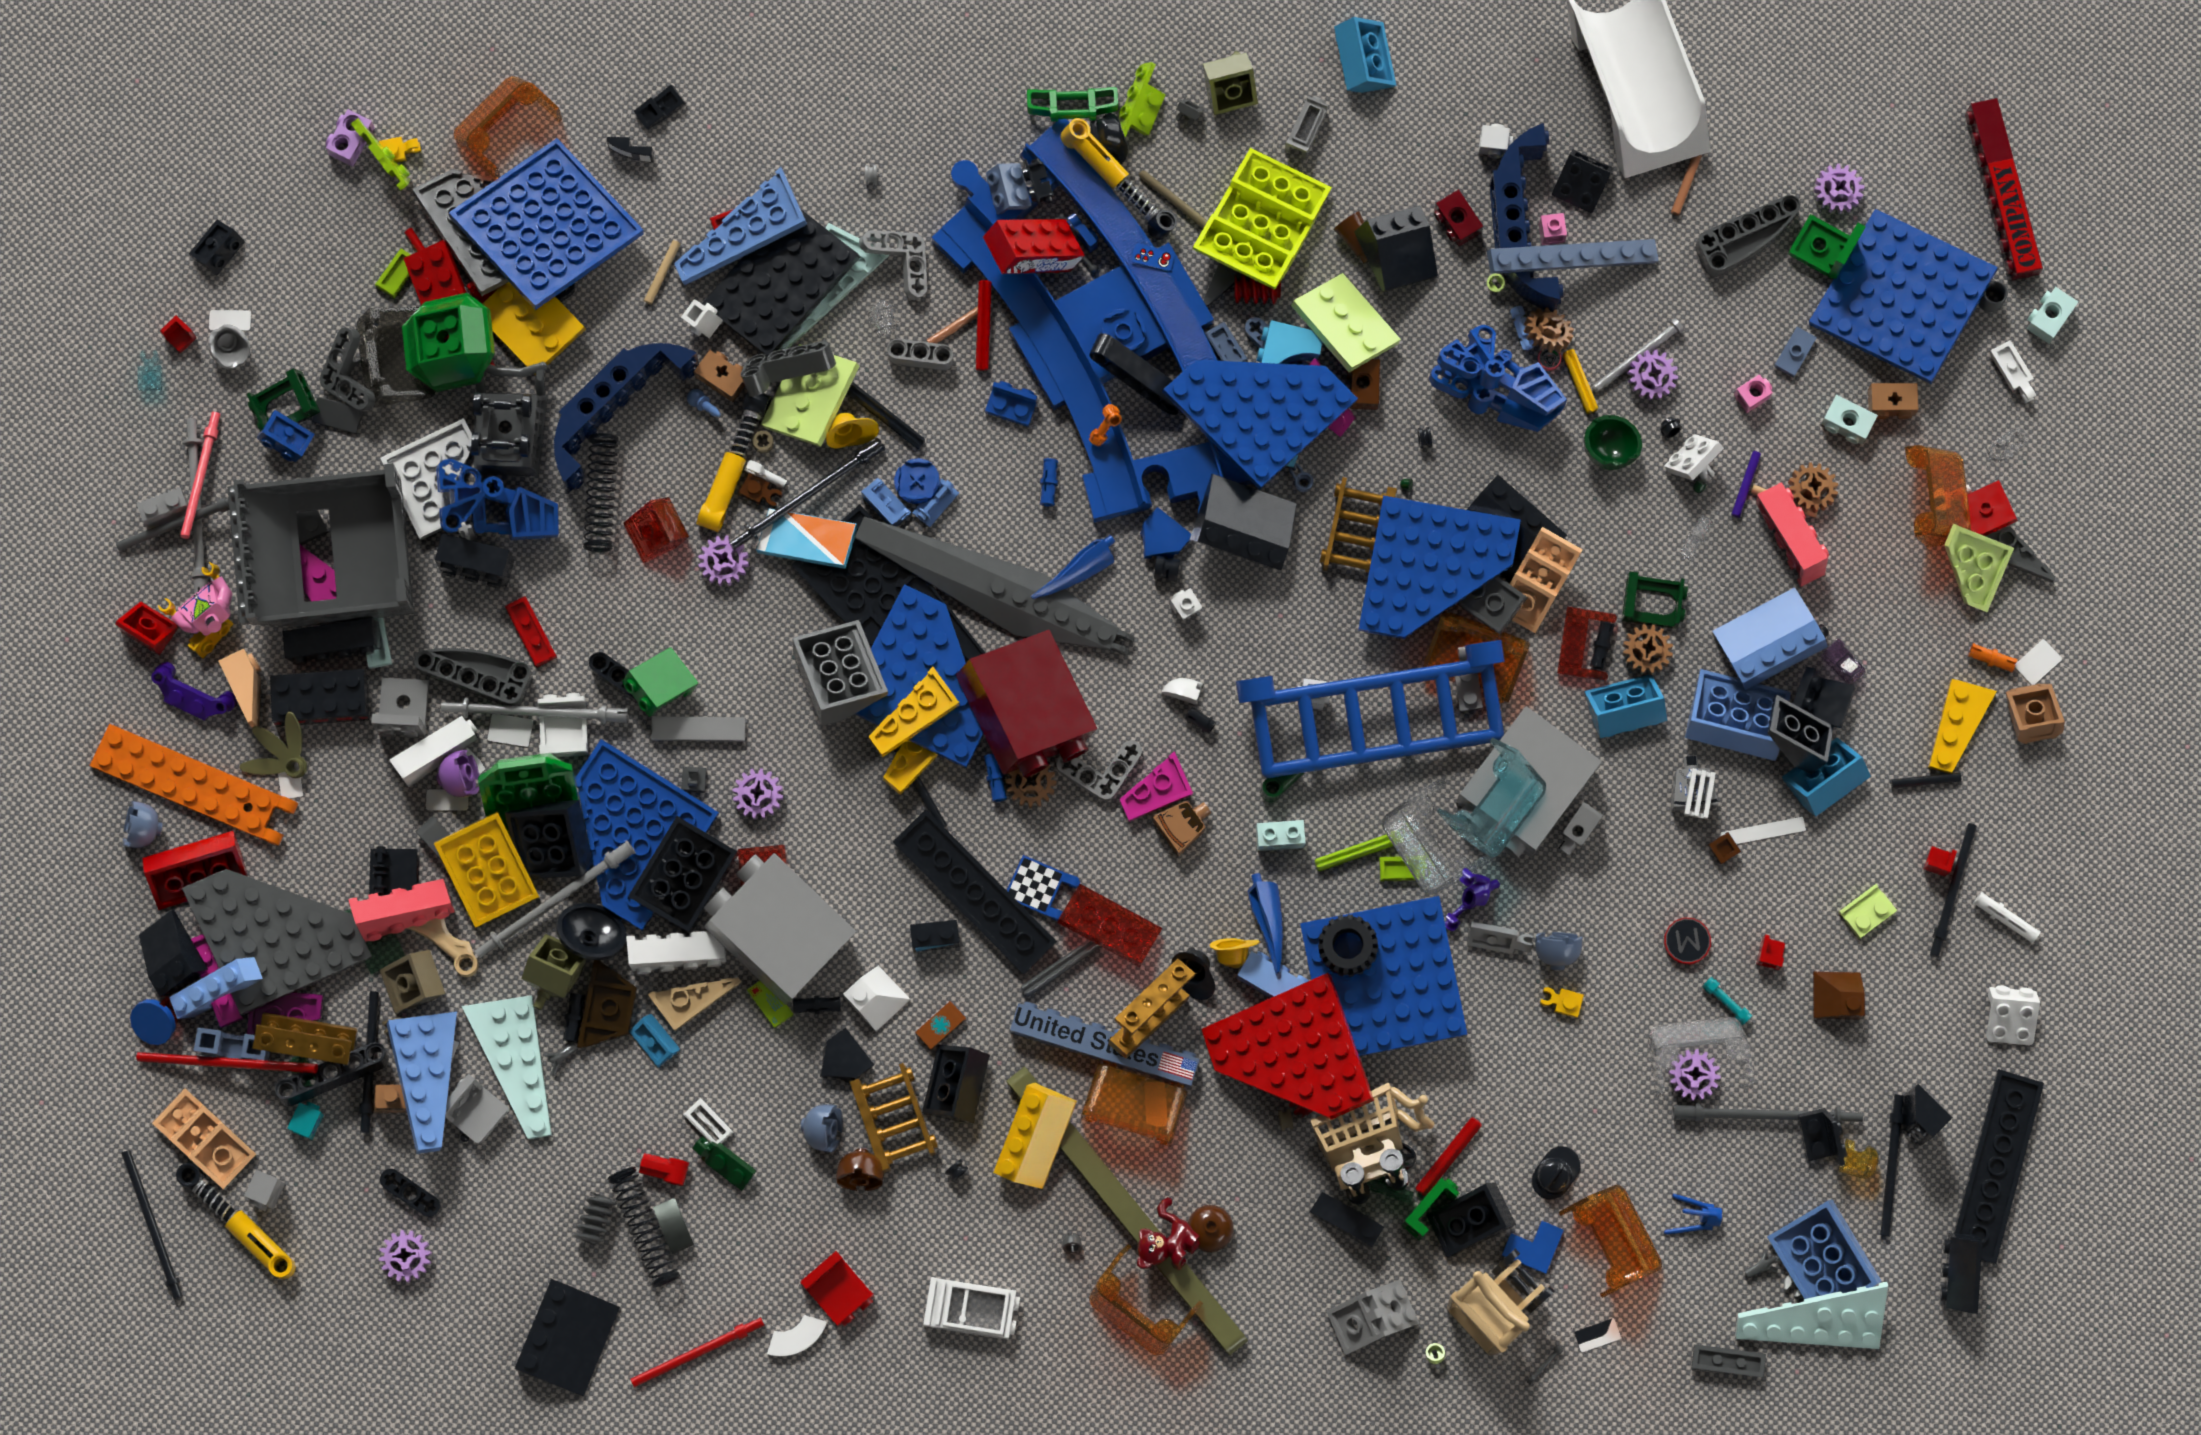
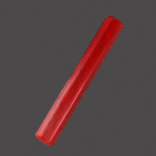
M980 280L978 286L976 370L986 371L989 367L992 284L989 280Z
M1471 1117L1417 1184L1415 1189L1420 1195L1425 1197L1478 1132L1482 1124L1477 1119Z

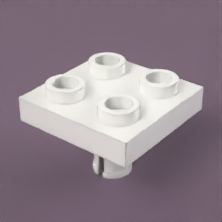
M1694 434L1685 441V445L1678 452L1670 457L1664 467L1671 474L1692 481L1699 475L1703 482H1707L1712 479L1708 474L1712 477L1715 475V472L1708 464L1724 448L1718 441Z

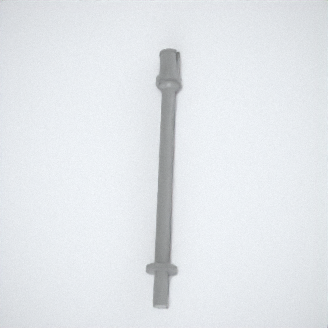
M188 418V439L183 440L182 445L188 447L190 486L192 491L199 464L198 446L203 444V440L197 439L196 419ZM201 496L199 498L197 510L201 509ZM202 519L193 522L195 570L191 573V579H194V594L208 583V578H210L204 575L201 570L202 567H205Z
M464 698L463 703H441V712H461L464 719L468 718L469 713L588 718L598 719V721H601V724H606L607 722L628 723V708H608L607 705H602L598 710L470 704L468 698Z
M625 841V843L611 853L609 851L606 852L602 862L498 935L494 931L490 932L492 939L475 950L477 956L481 958L497 946L503 950L505 948L503 944L505 940L608 868H618L622 861L636 853L631 844Z

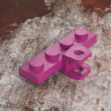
M203 934L191 938L208 968L201 975V979L219 969ZM227 994L211 1003L221 1028L244 1019L240 1015L231 994Z

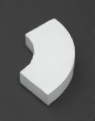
M804 1315L801 1322L793 1329L785 1332L774 1331L767 1355L786 1357L806 1350L820 1338L827 1322Z

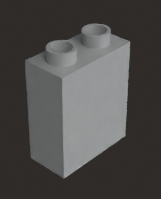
M1525 706L1459 794L1456 803L1462 809L1458 816L1463 822L1477 831H1481L1484 825H1487L1498 833L1500 837L1495 843L1511 857L1518 859L1522 853H1525L1532 858L1597 771L1602 761Z
M775 853L765 863L755 854L736 873L745 884L733 896L722 888L706 904L704 909L712 918L706 923L704 928L786 1005L855 934L856 930Z

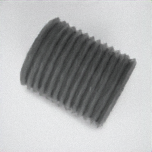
M1991 281L1978 304L1982 310L1988 313L1998 311L2008 296L2006 286L2002 282ZM1985 292H1996L2000 297V302H1991L1987 299Z

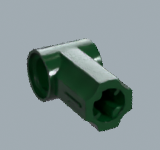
M1305 773L1265 779L1260 790L1261 797L1267 802L1277 801ZM1273 785L1277 788L1278 792L1270 794L1267 792L1266 786Z

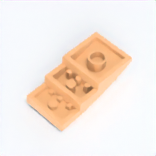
M1544 527L1541 528L1510 582L1511 586L1528 597L1512 621L1533 633L1537 632L1582 552L1581 548Z
M186 1088L152 1122L156 1128L222 1189L256 1155L252 1149Z

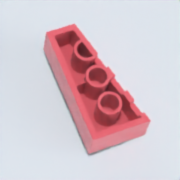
M444 879L416 884L412 886V890L408 891L401 888L393 889L389 895L378 896V893L370 894L367 900L358 901L357 897L348 899L355 924L365 942L377 941L382 936L391 933L398 934L406 928L422 926L427 921L436 918L443 919L455 912Z

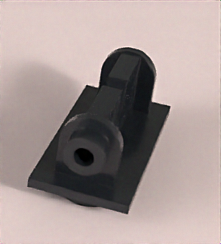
M1037 158L1031 161L1032 164L1028 165L1026 159L1024 160L1025 168H1022L1025 182L1030 181L1032 189L1028 190L1032 203L1036 202L1038 209H1040V202L1044 201L1045 204L1053 202L1054 193L1049 181L1040 182V180L1048 178L1044 162Z

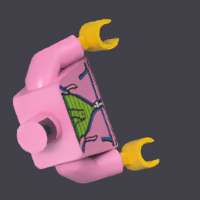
M209 562L212 567L210 572L207 568L202 567V573L211 577L214 581H209L178 608L179 611L175 610L174 603L165 598L169 603L167 609H163L158 605L159 610L165 615H171V620L184 632L195 634L201 632L207 636L211 632H218L222 627L221 624L231 615L229 606L232 599V591L223 577H219L220 568L216 564Z

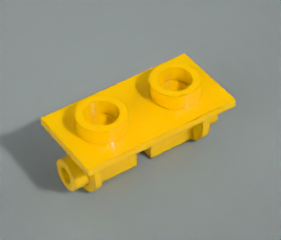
M227 619L221 624L222 627L218 632H211L207 636L198 632L189 639L190 643L187 646L204 659L207 654L213 651L218 641L229 632L233 623Z

